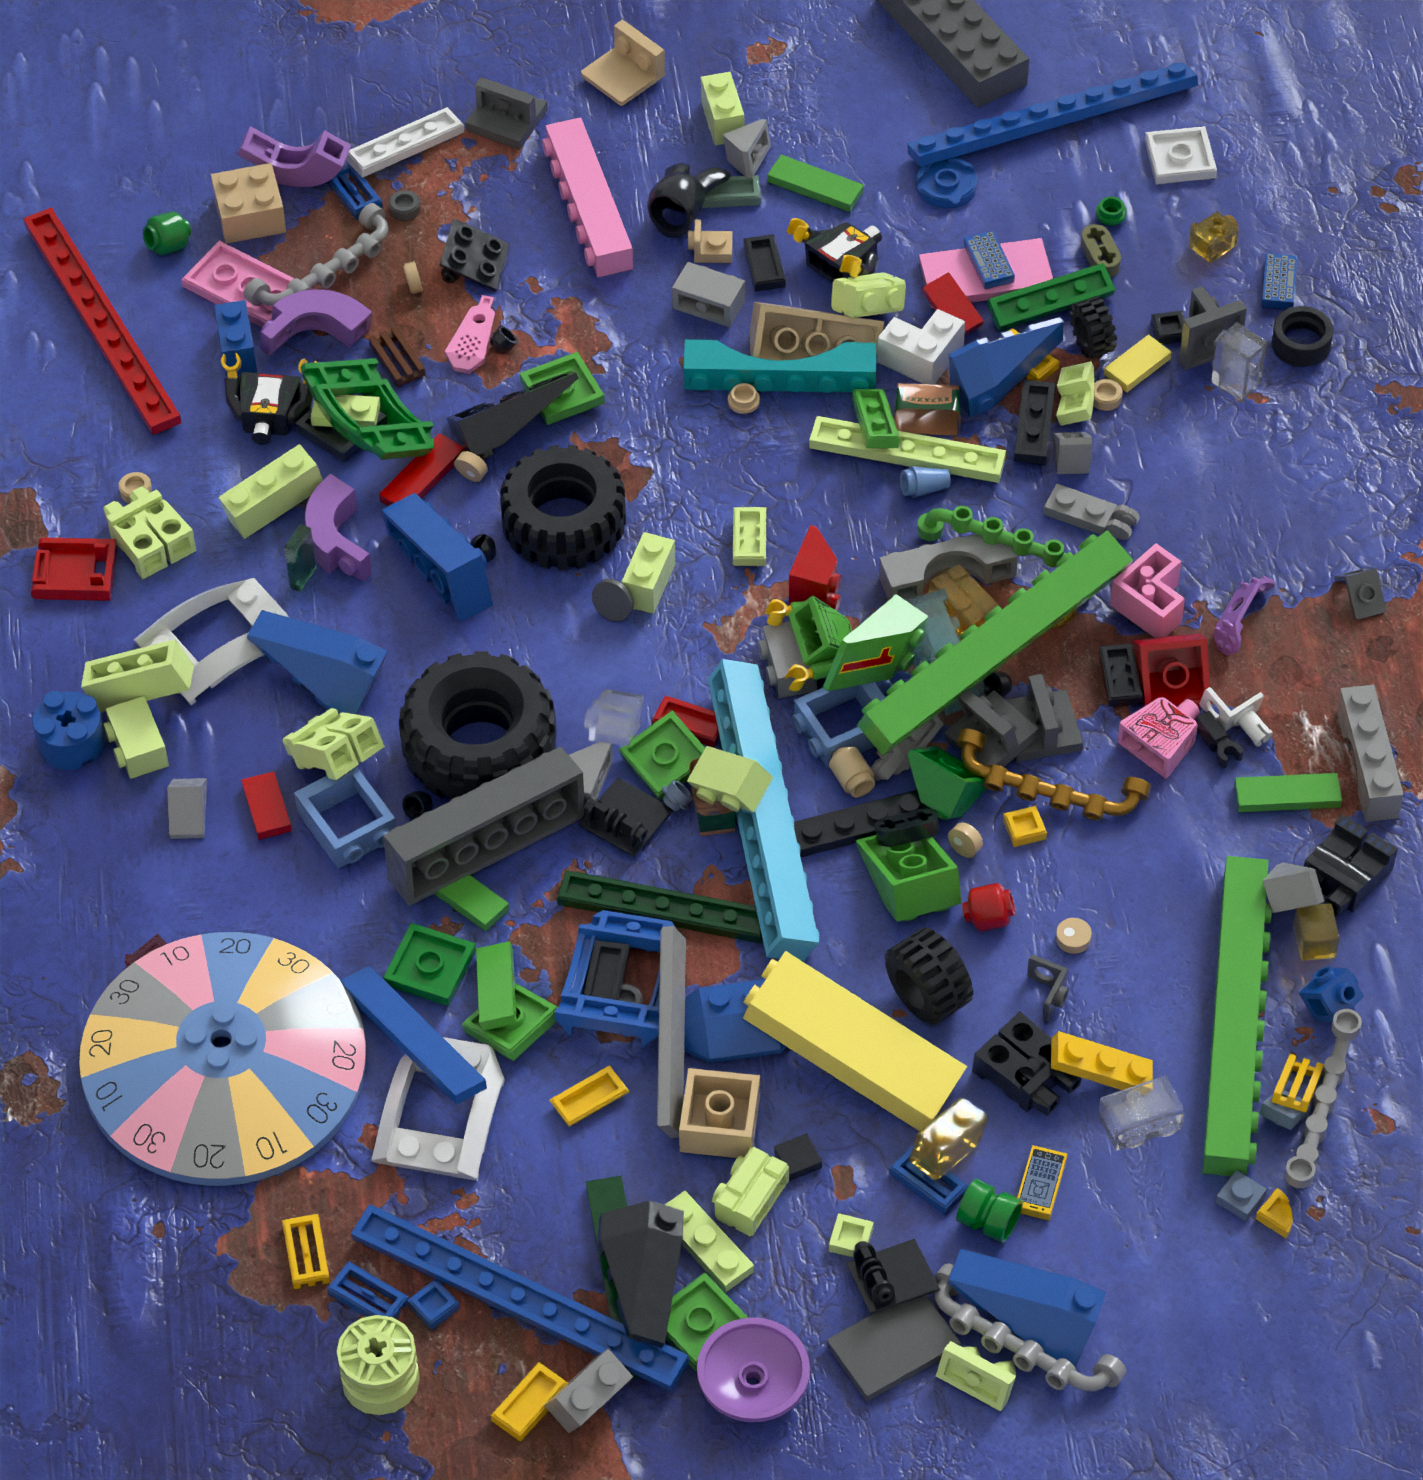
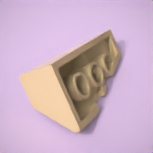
M754 302L749 332L750 356L780 361L798 360L822 354L844 342L876 343L877 354L878 336L883 331L884 321L860 317L852 318L834 313Z

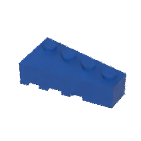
M413 493L382 509L388 536L410 562H415L426 582L433 581L438 590L437 595L444 604L448 602L453 604V615L460 623L493 605L484 567L487 565V560L483 552L479 548L475 549L471 546L462 532L458 533L455 531L445 516H439L429 501L425 502L416 493Z

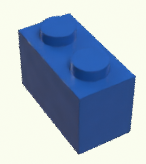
M246 301L214 305L222 356L223 354L226 355V365L232 367L237 363V353L242 363L241 368L237 371V375H241V372H257Z

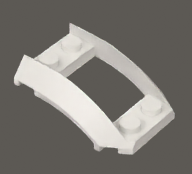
M255 578L222 585L186 600L167 612L134 639L140 648L176 639L194 664L190 690L180 692L191 706L196 702L194 698L209 686L214 688L233 672L265 654L247 639L248 633L216 649L198 662L171 631L197 613L225 600H229L251 626H253L261 610L289 617Z
M443 1037L486 1079L487 1089L474 1096L464 1139L399 1128L415 1071L423 1072L405 1054L399 1061L389 1088L371 1161L378 1164L478 1181L482 1153L485 1150L494 1109L505 1079L491 1046Z

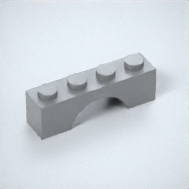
M973 534L965 537H955L951 540L932 545H923L919 548L903 552H893L887 556L879 557V579L888 601L897 594L908 603L923 600V592L926 585L932 578L941 573L949 571L966 572L974 575L984 584L1016 577L1018 556L1014 553L1013 547L1002 543L989 545L983 541L982 536Z
M1365 685L1341 688L1336 713L1343 739H1349L1354 750L1358 775V797L1365 822L1397 819L1400 815L1404 794L1375 686Z

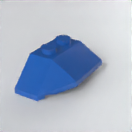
M766 979L698 988L685 997L684 1051L704 1061L713 1063L779 1054L785 1050L787 1046L743 1019L748 1008L743 1003L754 985L760 988Z

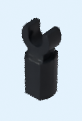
M1211 711L1198 715L1194 719L1198 724L1197 733L1212 752L1217 753L1216 760L1219 766L1222 768L1228 766L1226 754L1234 755L1238 761L1242 760V747L1240 744L1230 741V735Z

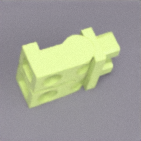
M141 486L132 491L130 495L131 503L125 507H122L119 502L113 501L103 508L111 538L116 539L119 548L133 562L136 572L142 580L168 567L167 560L173 564L197 551L192 528L167 501L162 499V495L158 490L150 493Z
M332 708L320 716H315L308 721L307 725L283 738L287 754L293 756L297 768L312 769L316 767L326 771L328 778L333 780L339 779L358 766V762L365 761L385 747L372 717L345 712L338 714L337 709Z

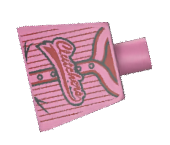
M1158 698L1119 723L1118 743L1167 779L1196 741L1198 724L1194 719L1200 714V710L1189 699H1186L1176 707L1166 698Z

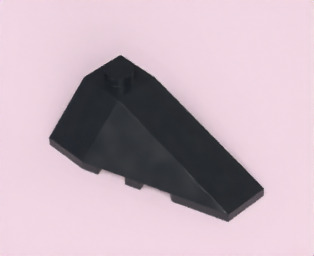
M572 371L565 372L531 385L529 387L530 391L526 393L523 390L508 393L499 399L500 403L494 405V402L488 404L484 402L447 417V421L460 445L465 447V451L472 452L481 459L487 458L495 454L494 448L503 445L579 379L578 375Z
M650 1200L602 1213L599 1218L598 1248L600 1254L605 1255L609 1269L606 1273L609 1282H614L619 1297L616 1304L627 1338L662 1348L666 1340L683 1239L684 1211Z

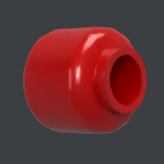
M1000 883L972 888L968 892V901L962 902L966 922H973L975 928L980 932L1006 927L1010 924L1011 917L1016 916L1011 890H1005Z

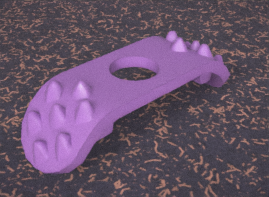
M1262 576V579L1253 577L1250 584L1240 583L1241 587L1234 593L1214 630L1215 643L1221 653L1231 655L1239 651L1241 647L1240 632L1243 628L1240 621L1256 592L1274 588L1275 581L1266 576ZM1242 602V604L1236 610H1234V608Z

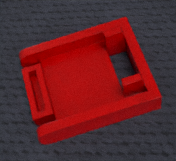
M39 539V550L36 551L32 577L31 596L33 598L42 600L111 601L118 553L116 539ZM97 562H106L104 577L102 573H95Z

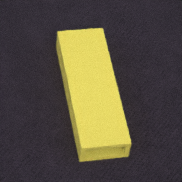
M787 951L784 952L778 962L772 959L761 977L766 979L760 988L754 985L743 1002L748 1006L743 1019L925 1134L967 1066Z

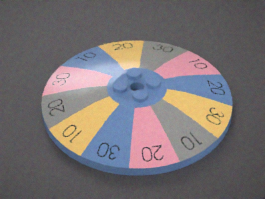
M242 932L200 934L174 941L149 952L132 963L110 983L96 1002L83 1032L79 1060L80 1075L86 1103L98 1127L122 1154L136 1164L155 1174L189 1184L207 1186L244 1184L266 1179L300 1164L320 1150L341 1129L358 1100L366 1070L364 1027L352 996L339 978L321 961L306 951L284 941L258 934ZM218 1037H227L231 1040V1043L223 1048L212 1045V1042Z

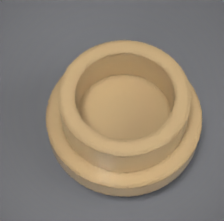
M738 384L733 387L728 395V405L737 413H751L760 404L759 393L750 384Z

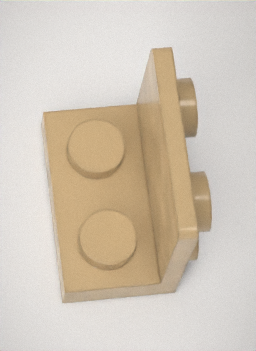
M622 19L614 25L615 47L581 70L582 78L620 106L625 105L665 76V50Z

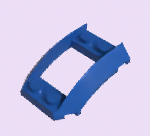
M602 910L593 916L592 922L588 925H579L572 962L561 994V1001L559 1007L555 1010L554 1017L570 1037L575 1027L590 1031L597 1030L620 1034L626 1037L641 1038L642 1049L659 1036L660 969L649 1005L584 995L595 940L630 944L632 948L648 952H660L662 927L674 926L672 921Z

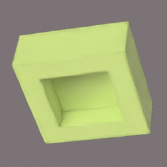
M838 1213L829 1242V1252L853 1257L854 1247L858 1242H870L874 1222Z

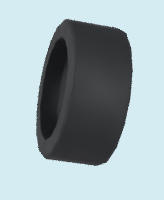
M1307 306L1290 307L1281 312L1275 319L1271 345L1274 353L1286 363L1302 367L1316 365L1325 360L1330 353L1334 327L1330 318L1318 309ZM1305 328L1316 332L1321 337V340L1313 344H1297L1290 341L1284 333L1290 329Z

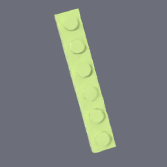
M821 416L816 417L809 440V448L904 466L948 469L952 475L996 483L1000 481L1006 459V450L898 431L900 437L899 448H866L859 423Z

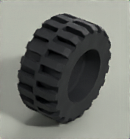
M559 445L549 446L548 450L542 451L540 448L531 452L529 458L524 456L516 462V467L510 468L505 475L506 480L502 482L500 489L503 533L506 540L510 542V547L516 553H522V558L532 564L534 561H537L540 567L550 569V566L558 567V570H568L567 567L576 566L577 569L586 567L587 562L592 561L595 563L602 559L604 552L610 553L616 547V541L618 542L622 538L624 525L626 524L624 483L621 481L618 470L611 466V462L602 455L596 457V452L587 448L584 451L579 450L578 446L568 445V448H559ZM558 498L577 499L589 505L580 513L564 517L551 516L538 510L544 503Z

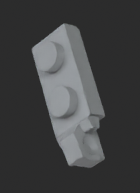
M935 716L884 756L877 751L880 758L871 767L875 781L888 780L892 774L898 775L903 770L910 768L907 756L910 749L925 748L943 726L938 716Z

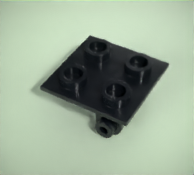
M453 218L439 265L443 267L441 270L443 280L447 283H453L461 275L496 291L510 243Z
M617 777L599 799L593 800L589 798L586 801L583 809L587 814L578 823V826L635 857L674 810L665 803Z
M915 1239L875 1252L872 1244L860 1241L854 1247V1260L846 1262L848 1270L871 1315L940 1291Z

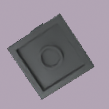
M480 77L475 84L477 106L466 120L465 127L468 132L520 150L547 112V101L536 98L524 91L502 85L499 82Z
M1204 286L1192 289L1189 318L1184 319L1179 356V363L1184 370L1241 351L1247 311L1241 300L1219 307L1215 297H1210Z
M1042 674L1029 676L1027 696L1006 700L1036 725L1041 734L1039 738L1015 757L1016 762L1083 750L1082 737L1067 690L1053 692L1051 686L1046 687Z
M969 689L964 691L958 697L964 716L944 732L946 740L961 753L962 748L957 745L960 730L972 729L981 732L987 738L983 751L975 752L977 761L985 765L994 764L1002 767L1006 766L1041 736L1039 728L995 690L986 697L983 695L978 697Z

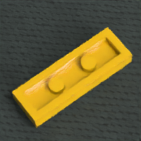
M1060 1031L1052 1037V1069L1143 1097L1148 1096L1153 1091V1060Z

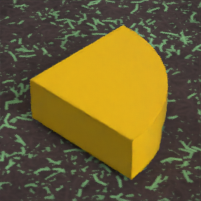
M1276 1188L1257 1212L1256 1220L1284 1238H1287L1291 1231L1293 1213L1288 1197L1280 1189Z

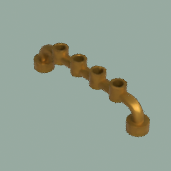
M960 730L957 745L962 748L961 757L964 766L970 773L984 778L983 786L989 790L1001 792L1004 785L1018 788L1016 796L1023 800L1036 801L1038 794L1051 798L1049 805L1054 809L1068 811L1070 804L1084 808L1082 812L1084 817L1096 821L1102 820L1103 814L1112 816L1129 814L1137 807L1139 801L1148 799L1151 784L1137 777L1125 778L1121 793L1127 797L1124 801L1117 803L1108 801L1105 797L1098 794H1084L1075 791L1072 787L1064 784L1054 785L1043 782L1040 778L1033 775H1019L1009 772L1006 768L999 765L982 764L977 761L975 752L983 751L987 737L976 730Z

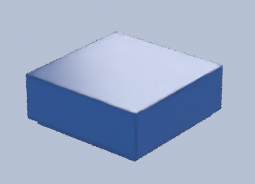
M434 1279L407 1300L408 1307L431 1331L460 1309L459 1302L437 1279Z

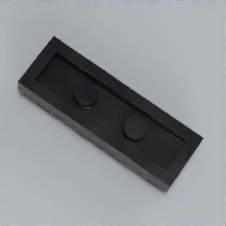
M1032 380L1023 381L1014 462L1046 465L1056 383Z

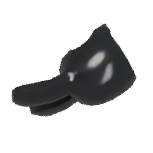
M678 163L665 169V177L655 184L647 201L649 217L658 231L670 238H678L685 235L698 217L706 193L730 179L728 171L718 167H711L692 177L689 175L691 173L689 164ZM667 208L686 214L687 221L681 225H672L664 219L662 215L663 210Z

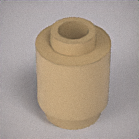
M841 747L833 753L829 762V768L844 791L855 798L868 794L875 786L874 773L856 747Z

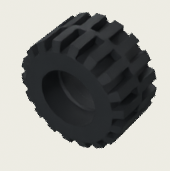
M920 928L886 951L887 953L884 957L885 967L895 992L904 1005L923 1022H927L929 1025H937L972 1001V996L974 995L972 982L964 962L952 945L933 929Z

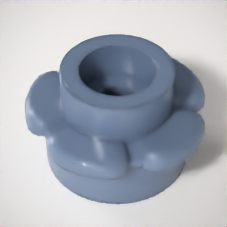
M673 780L668 787H662V791L665 794L662 800L668 807L674 811H679L680 808L683 810L689 809V803L694 797L688 788L676 780Z

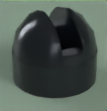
M499 325L490 337V345L497 353H507L518 343L516 336L502 325Z
M479 534L472 538L470 545L475 549L480 546V550L483 552L487 562L493 560L496 556L494 540L486 534Z
M994 671L983 680V690L987 696L995 690L1004 697L1012 689L1010 676L1002 671Z
M419 790L407 794L403 798L402 806L405 814L414 820L423 813L431 811L433 802L428 793Z

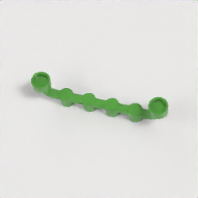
M958 506L953 511L943 508L933 509L921 515L918 519L917 533L926 541H935L941 538L945 522L951 524L953 530L957 533L972 532L982 536L983 541L989 545L1002 543L1013 547L1014 553L1019 556L1031 554L1042 558L1048 567H1057L1055 565L1057 561L1067 554L1064 553V545L1059 540H1049L1043 545L1033 541L1034 535L1029 529L1021 528L1016 530L1014 534L1003 530V522L999 518L989 517L984 523L972 519V510L967 506Z

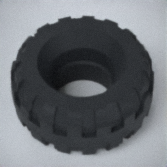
M475 651V654L462 656V653L448 656L446 662L440 665L438 662H435L421 674V679H416L406 692L405 703L403 707H400L399 716L402 752L406 758L408 769L415 779L418 778L421 783L425 784L426 789L440 798L448 796L452 800L455 797L462 796L480 787L483 783L490 782L508 773L513 768L520 767L538 758L543 753L554 750L556 746V716L553 699L548 688L544 689L540 677L526 665L519 667V662L515 661V658L500 654L499 657L491 656L489 651ZM475 722L493 723L507 731L504 736L496 741L478 745L459 743L450 737L460 727Z

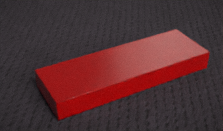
M439 433L434 438V448L425 456L415 457L379 493V501L390 506L413 493H416L422 499L455 466V460L461 452L465 451V447Z

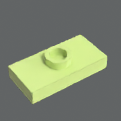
M734 507L733 566H766V507Z

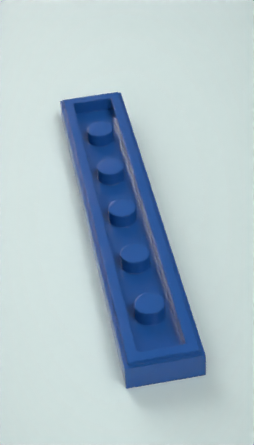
M370 966L340 980L352 996L355 1004L456 1104L487 1089L486 1079Z

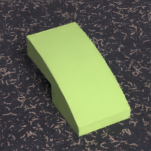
M1092 362L1061 368L1057 384L1061 399L1056 415L1060 425L1090 420L1094 402V366Z

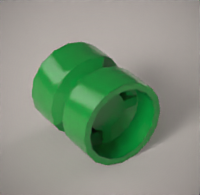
M976 1178L969 1185L961 1200L956 1214V1221L973 1230L983 1227L984 1235L1004 1243L1010 1237L1018 1222L1023 1208V1201L1006 1192L997 1195L995 1194L994 1186Z

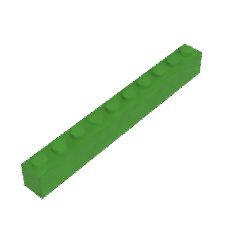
M1107 530L1099 537H1096L1095 534L1089 536L1079 545L1081 550L1073 555L1071 552H1068L1055 564L1058 568L1051 573L1047 569L1040 573L1031 582L1034 585L1027 591L1023 587L1016 591L1008 599L1010 603L1004 609H1001L1000 606L995 607L984 617L986 621L980 627L973 624L959 636L962 639L959 643L953 646L949 642L935 654L937 657L935 661L931 664L924 661L911 672L913 677L905 683L900 679L886 691L888 696L880 702L878 698H875L861 710L864 716L857 726L883 756L958 700V697L967 689L971 690L1126 570L1133 559Z
M1226 857L1202 1174L1232 1176L1237 1170L1246 1175L1248 1164L1255 1165L1257 1143H1251L1250 1136L1251 1133L1257 1134L1259 1112H1253L1252 1106L1253 1102L1259 1103L1261 1081H1254L1255 1072H1261L1263 1051L1256 1050L1257 1042H1263L1265 1021L1258 1020L1259 1012H1265L1267 991L1260 990L1261 982H1267L1269 964L1268 961H1262V953H1268L1270 945V932L1264 931V923L1270 924L1272 915L1270 903L1266 902L1267 893L1263 883V879L1268 875L1269 860Z

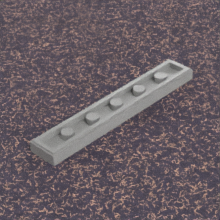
M674 926L662 927L660 938L657 1126L673 1139L679 1138L684 1100L686 939Z

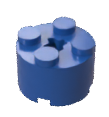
M51 691L44 696L43 701L35 709L32 725L37 747L50 766L62 770H75L83 767L82 763L90 759L93 762L100 756L105 746V734L99 708L92 696L73 691Z

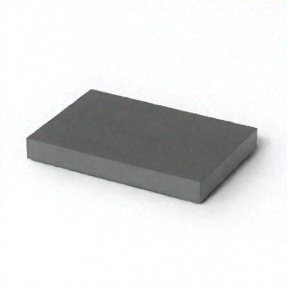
M923 1296L862 1319L827 1339L826 1346L866 1402H869L939 1362L944 1348L950 1341L961 1346V1342L928 1297Z

